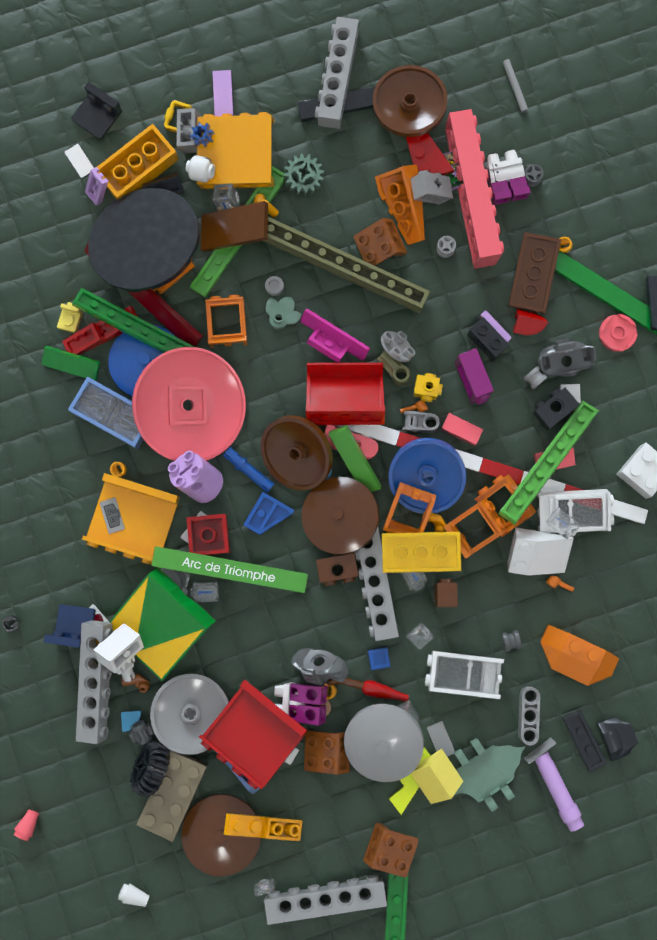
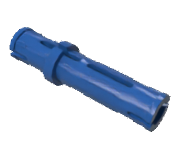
M231 447L223 455L224 458L236 467V470L243 472L266 493L274 486V483L253 467L246 457L243 458Z

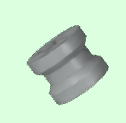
M451 236L441 237L436 247L438 255L442 258L451 257L456 248V241Z
M537 366L523 379L529 382L534 390L547 376L542 374Z

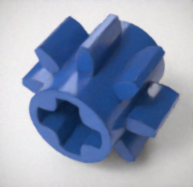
M198 122L196 127H192L193 134L190 137L192 140H195L197 146L201 143L204 147H207L209 142H213L211 135H214L215 132L209 130L210 125L208 123L203 126Z

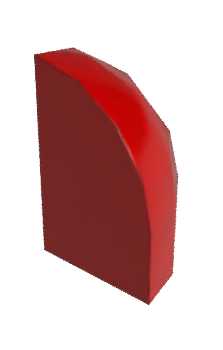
M517 309L515 314L517 320L515 326H513V333L522 335L537 334L546 327L548 321L538 314Z

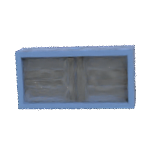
M87 377L68 410L139 450L144 440L134 422L132 401Z

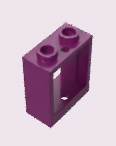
M477 348L459 354L454 363L471 404L477 403V405L487 402L494 390Z

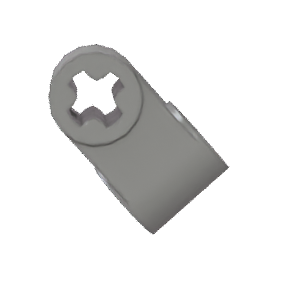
M404 411L405 426L402 428L404 432L434 433L439 427V418L435 414ZM433 419L436 422L435 427H427L425 424L426 420Z

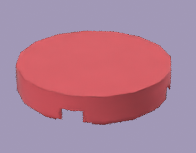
M623 314L607 317L599 328L601 343L613 352H622L629 349L637 338L635 322Z

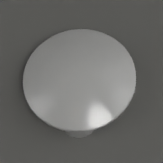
M386 331L382 334V346L395 360L408 362L415 355V350L410 346L407 341V335L404 332Z

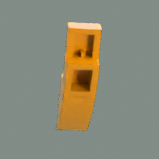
M226 813L224 834L300 841L302 820Z

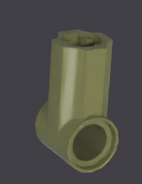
M386 351L377 358L379 363H383V368L397 386H405L409 382L410 371L400 361L392 358ZM399 372H403L406 374V378L398 379L396 375Z

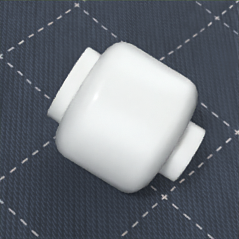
M195 155L190 161H187L186 172H188L190 179L206 183L209 179H213L215 165L210 158Z

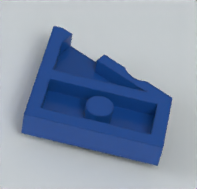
M262 492L246 519L244 526L261 535L292 515L295 510Z

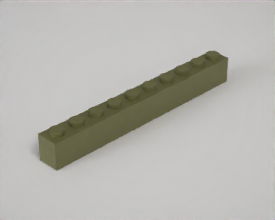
M268 217V240H263L264 242L417 313H421L430 291Z

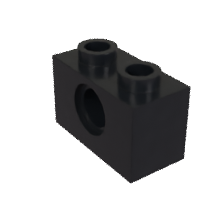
M484 317L467 334L492 362L510 345Z
M566 387L561 391L557 388L549 395L551 399L547 402L542 400L535 406L537 410L533 412V415L547 431L580 405ZM551 403L559 406V412L551 410Z

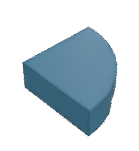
M142 710L121 712L122 732L131 730V726L140 720Z

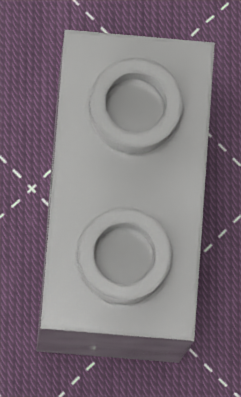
M195 108L177 109V147L184 154L197 153V145L190 135L193 134L192 127L197 126V117L202 116Z
M424 170L411 178L414 200L440 205L453 199L450 177L443 176L441 173H429V171Z

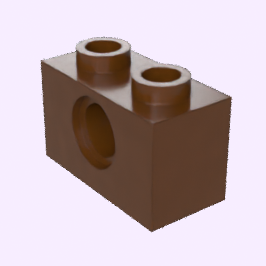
M354 553L316 560L320 583H324V586L335 585L337 580H343L344 583L355 581L354 577H358ZM333 566H342L343 573L340 576H335L332 573Z
M440 579L439 583L434 584V607H458L457 583H452V579Z

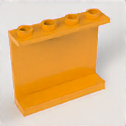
M260 112L258 115L240 113V116H233L232 114L224 113L221 116L204 114L203 117H197V125L198 122L203 126L208 123L210 125L209 130L215 132L214 135H211L213 142H209L207 147H204L201 143L197 146V155L210 158L215 165L213 179H209L206 183L197 181V185L201 189L274 187V179L271 173L272 124H275V120L271 114L267 112Z
M104 473L102 478L104 485L87 536H83L82 539L87 541L86 545L98 548V545L106 547L105 551L116 554L118 550L124 552V557L134 560L135 556L142 558L141 562L151 565L154 547L164 548L180 497ZM115 497L125 529L109 534L100 502Z

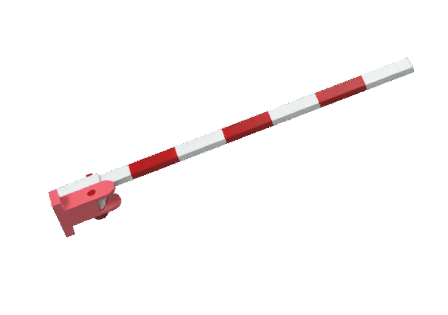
M327 425L324 434L330 443L331 449L337 450L329 436V432L346 425ZM347 425L366 459L373 458L378 452V444L375 440L401 448L413 440L420 439L419 437L381 425ZM455 449L462 457L465 468L495 478L500 475L505 477L509 474L514 482L520 485L529 473ZM549 479L540 492L577 491L583 489ZM602 498L572 499L574 503L602 511ZM614 500V505L611 506V513L613 515L645 524L648 510L618 500Z

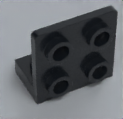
M88 81L84 87L87 97L72 115L71 119L101 140L122 113V109L118 101Z

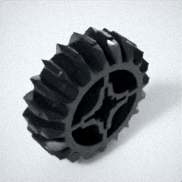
M150 741L145 744L138 754L130 774V787L136 794L150 797L162 785V781L168 771V765L170 764L169 749L163 744Z

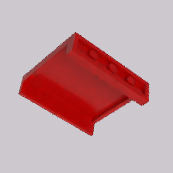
M307 363L306 419L316 425H385L383 363Z
M244 680L238 692L199 738L203 740L200 743L209 751L211 749L215 750L218 753L216 757L224 764L228 761L233 766L231 770L240 777L242 774L249 779L247 783L256 790L258 787L263 789L308 731L249 682Z

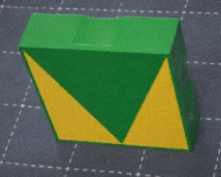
M158 567L144 578L109 622L112 623L113 631L125 624L140 635L144 648L135 656L162 681L178 666L188 654L189 649L203 637L216 620L195 601L187 597L180 587Z

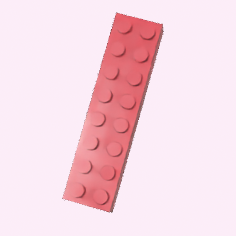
M472 109L449 113L445 125V133L449 152L453 151L454 163L459 164L456 167L458 181H463L457 190L473 267L476 269L496 265L504 252V245L498 236L500 234V226L496 223L494 217L496 216L495 205L491 203L492 189L487 184L489 176L487 169H484L483 165L485 162L484 152L480 151L481 137L476 132L477 118L475 115L473 116Z

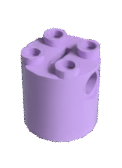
M186 451L168 466L171 483L199 503H207L213 500L222 489L223 477L220 471L192 451Z

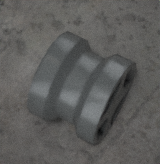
M537 164L529 165L525 170L527 185L529 187L539 185L543 177V169Z
M513 630L512 633H501L505 652H509L514 648L517 650L522 648L518 630Z

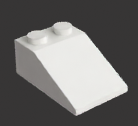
M515 527L507 560L508 572L522 575L565 573L573 537Z

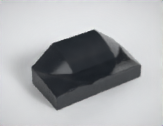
M615 716L596 723L611 761L630 755L631 750L638 744L631 723L621 721Z

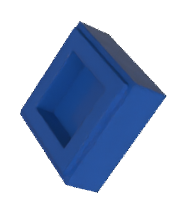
M387 647L368 650L371 670L391 667Z

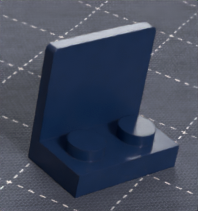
M60 604L56 629L53 631V635H45L44 643L80 648L81 625L87 621H94L96 610Z

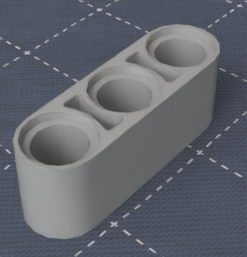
M525 686L519 693L518 737L526 745H534L539 739L540 693L534 687ZM532 690L534 698L527 701L525 694L527 691ZM532 710L533 718L527 721L524 715L526 711ZM531 730L533 737L530 740H525L524 733Z

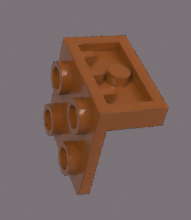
M382 218L354 235V240L363 261L374 266L392 256L407 254L392 219Z
M308 731L305 735L304 770L335 775L349 773L350 762L344 748L345 732Z
M376 822L363 861L373 869L406 878L419 840L416 837L389 830L383 824Z

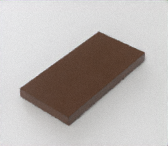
M266 201L202 214L201 251L203 252L268 240V203Z
M524 232L508 307L546 313L561 239Z

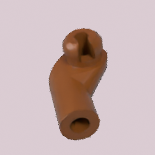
M135 674V678H131L132 681L125 682L121 678L123 687L135 685L141 693L147 692L150 687L149 681L141 674Z

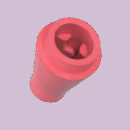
M28 809L27 813L14 828L16 830L14 836L28 841L33 836L39 813Z

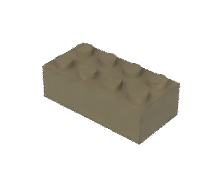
M170 750V764L168 765V771L165 774L162 785L159 786V790L154 795L148 798L137 826L173 842L208 767V763L193 756Z

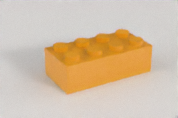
M151 124L97 166V168L99 169L98 174L102 173L104 175L103 179L106 178L108 180L106 188L115 199H119L127 193L142 189V184L153 181L179 159L174 148L154 124Z

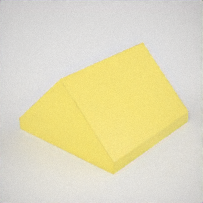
M442 748L419 763L411 773L431 804L452 799L464 782Z

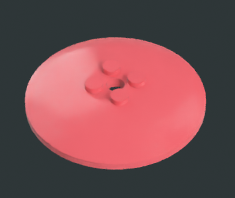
M181 347L162 353L144 368L133 391L132 412L134 422L141 437L156 453L175 461L186 451H192L207 461L225 451L238 436L245 418L246 399L242 383L228 362L219 355L202 348ZM185 400H190L192 403V408L189 411L183 408Z

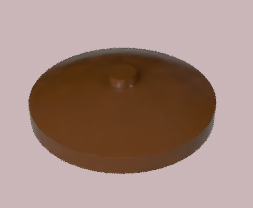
M417 65L399 66L384 74L376 84L373 93V110L379 123L389 132L403 137L421 136L432 131L442 121L447 109V91L441 79L431 70Z
M295 415L283 416L272 422L262 435L261 455L263 462L270 474L282 485L294 490H309L321 484L329 475L333 462L330 443L323 431L310 420Z
M334 477L324 480L310 491L303 504L302 525L304 531L316 547L327 553L345 555L360 550L372 539L378 527L379 509L374 495L362 483L351 478Z
M214 794L200 800L189 811L182 827V845L187 858L197 869L212 876H229L243 870L254 859L261 841L259 837L224 834L226 813L256 815L247 802L230 794Z

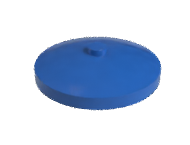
M154 325V326H156V327H158V328L164 330L165 332H167V333L173 335V334H172L170 331H168L167 329H165V328H163V327H160V326H157V325ZM123 332L115 340L109 353V370L114 382L123 392L133 397V391L140 374L162 352Z
M420 438L405 444L394 455L389 468V485L394 497L400 482L435 494L436 500L431 513H438L451 507L462 495L466 484V468L460 454L448 443L434 438ZM401 494L398 500L407 509L424 514L428 505L426 502L415 500L404 494Z

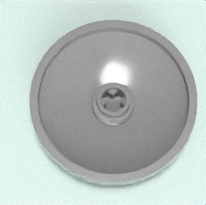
M184 674L174 677L158 690L153 699L150 711L152 729L158 740L174 752L187 755L204 752L207 749L200 744L203 740L199 736L205 733L228 704L227 697L220 686L208 677L198 674Z
M375 704L360 710L351 719L344 736V748L349 762L361 775L378 782H394L407 777L416 769L422 758L424 738L419 724L408 712L394 705Z

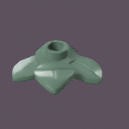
M284 297L279 302L269 298L266 303V313L270 316L269 323L274 329H282L286 325H294L302 316L301 313L294 311L295 302L292 297Z

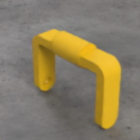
M174 100L171 102L170 108H167L164 126L166 130L177 133L176 127L169 126L175 106L184 109H190L192 106Z

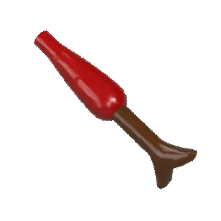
M346 678L342 683L333 679L327 682L328 686L342 684L361 689L365 695L404 702H408L409 699L408 694L401 693L372 680L361 682Z

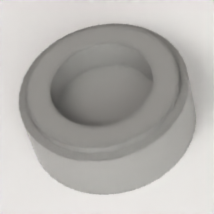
M272 276L266 280L265 289L269 295L278 296L284 290V283L281 278Z

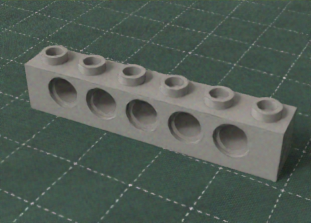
M337 17L336 24H332L331 35L333 40H329L328 52H330V55L325 59V68L327 70L326 73H323L321 84L324 86L323 90H319L318 101H320V106H316L315 110L318 126L337 129L341 127L359 33L358 19Z
M377 527L371 539L372 547L369 549L363 547L355 552L356 561L360 560L361 568H358L360 580L364 579L365 587L361 588L363 599L368 601V606L365 607L366 616L371 618L372 626H369L370 637H374L375 641L399 637L387 573H382V545ZM373 557L376 560V565L373 568L367 567L365 565L366 558ZM371 576L379 578L380 582L377 587L369 585L368 581ZM375 595H380L383 598L381 606H375L372 603V598ZM379 614H383L387 618L386 623L382 626L376 623V617Z
M91 620L81 625L76 741L99 744L106 740L108 736L107 719L110 713L108 699L111 694L109 680L112 671L98 661L94 649L98 646L96 640L100 644L114 632L110 622Z
M378 875L368 876L367 880L360 881L358 878H352L347 880V883L339 884V881L327 883V886L319 887V884L308 886V889L302 890L299 887L288 889V892L280 893L279 890L270 891L264 898L267 925L387 906L383 877L379 878ZM363 888L370 890V894L366 897L359 894ZM344 891L349 892L351 895L347 900H343L339 896ZM324 894L329 895L331 898L327 903H323L320 900V897ZM302 898H309L311 903L308 906H303L300 900ZM282 901H289L291 907L284 909L280 903Z

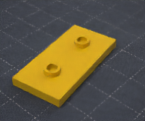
M460 532L382 533V573L461 571Z

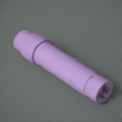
M546 751L535 762L559 809L558 813L563 823L567 824L570 832L576 831L584 826L580 817L582 814L577 804L573 802L548 751Z

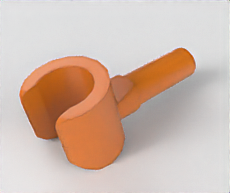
M418 401L412 406L400 409V412L404 413V411L417 409L418 412L423 413L428 410V407L424 401Z
M550 576L546 581L554 589L559 585L571 592L574 590V587L564 583L557 576Z

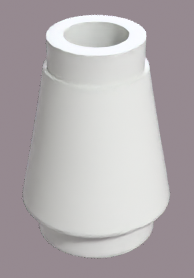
M130 883L129 885L123 884L118 896V900H121L124 904L143 907L146 906L149 899L148 894Z

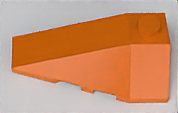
M416 164L402 166L375 177L379 195L382 200L386 201L390 208L388 211L391 215H394L398 222L397 227L408 245L425 240L422 201L414 200L411 178L418 175Z

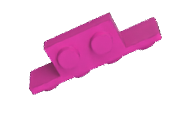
M305 309L300 322L314 330L307 344L337 363L341 361L347 352L364 361L370 350L368 346L316 313Z

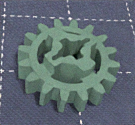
M301 154L299 159L293 156V162L288 160V166L284 167V172L286 173L283 179H288L285 185H291V192L296 189L297 195L303 191L304 195L307 196L308 191L312 194L314 193V187L316 189L320 188L319 183L323 182L324 178L321 176L324 175V170H320L322 167L321 163L316 164L317 158L311 160L309 154L307 158H304V155ZM306 169V175L303 178V180H301L302 173H304V170Z

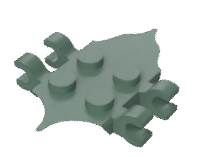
M475 738L470 743L477 752V756L468 761L461 749L454 752L462 765L457 768V772L464 781L454 795L464 793L472 796L477 802L484 800L493 812L499 807L491 795L501 789L508 801L515 797L507 784L514 779V772L520 764L521 753L525 746L492 745L485 750L480 741Z

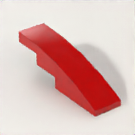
M133 306L123 309L137 316ZM99 321L96 324L91 323L62 342L67 352L80 355L110 341L123 332L103 321Z

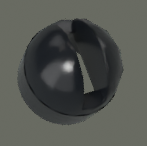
M13 615L6 616L2 621L3 629L8 632L14 631L19 625L17 617ZM12 619L15 620V622L7 626L6 623H8Z

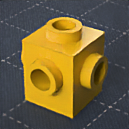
M426 373L425 376L417 375L413 397H419L421 401L425 402L436 400L437 395L441 396L443 384H439L440 378H436V375Z

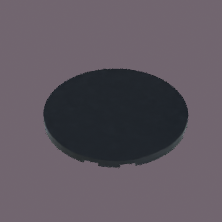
M146 188L127 193L113 201L94 223L88 243L90 261L97 274L114 288L123 289L127 292H141V290L151 288L152 290L157 289L177 278L191 263V258L199 245V222L189 203L174 192L159 188Z

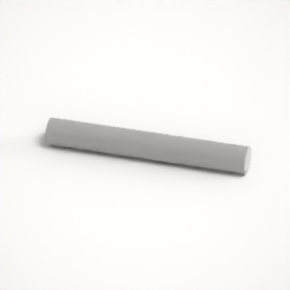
M507 59L503 61V65L521 113L527 112L528 107L510 60Z

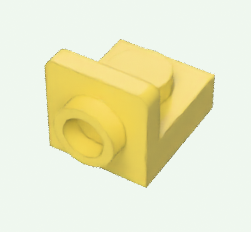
M70 302L67 305L61 303L62 312L57 328L77 333L83 312L72 306Z

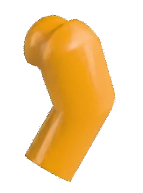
M257 194L254 203L266 201L268 203V214L275 218L279 213L278 209L268 202L263 194Z
M431 513L428 522L434 524V532H445L444 526L446 523L442 516Z

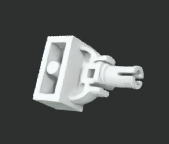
M123 624L101 642L94 651L102 665L113 673L122 674L123 680L130 682L132 681L131 678H135V673L132 669L134 667L132 662H135L134 656L144 646L140 635Z

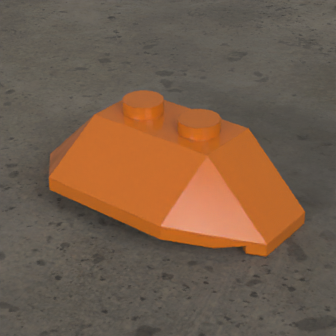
M547 625L540 641L551 669L586 686L611 677L619 660L618 657L610 652L551 625Z

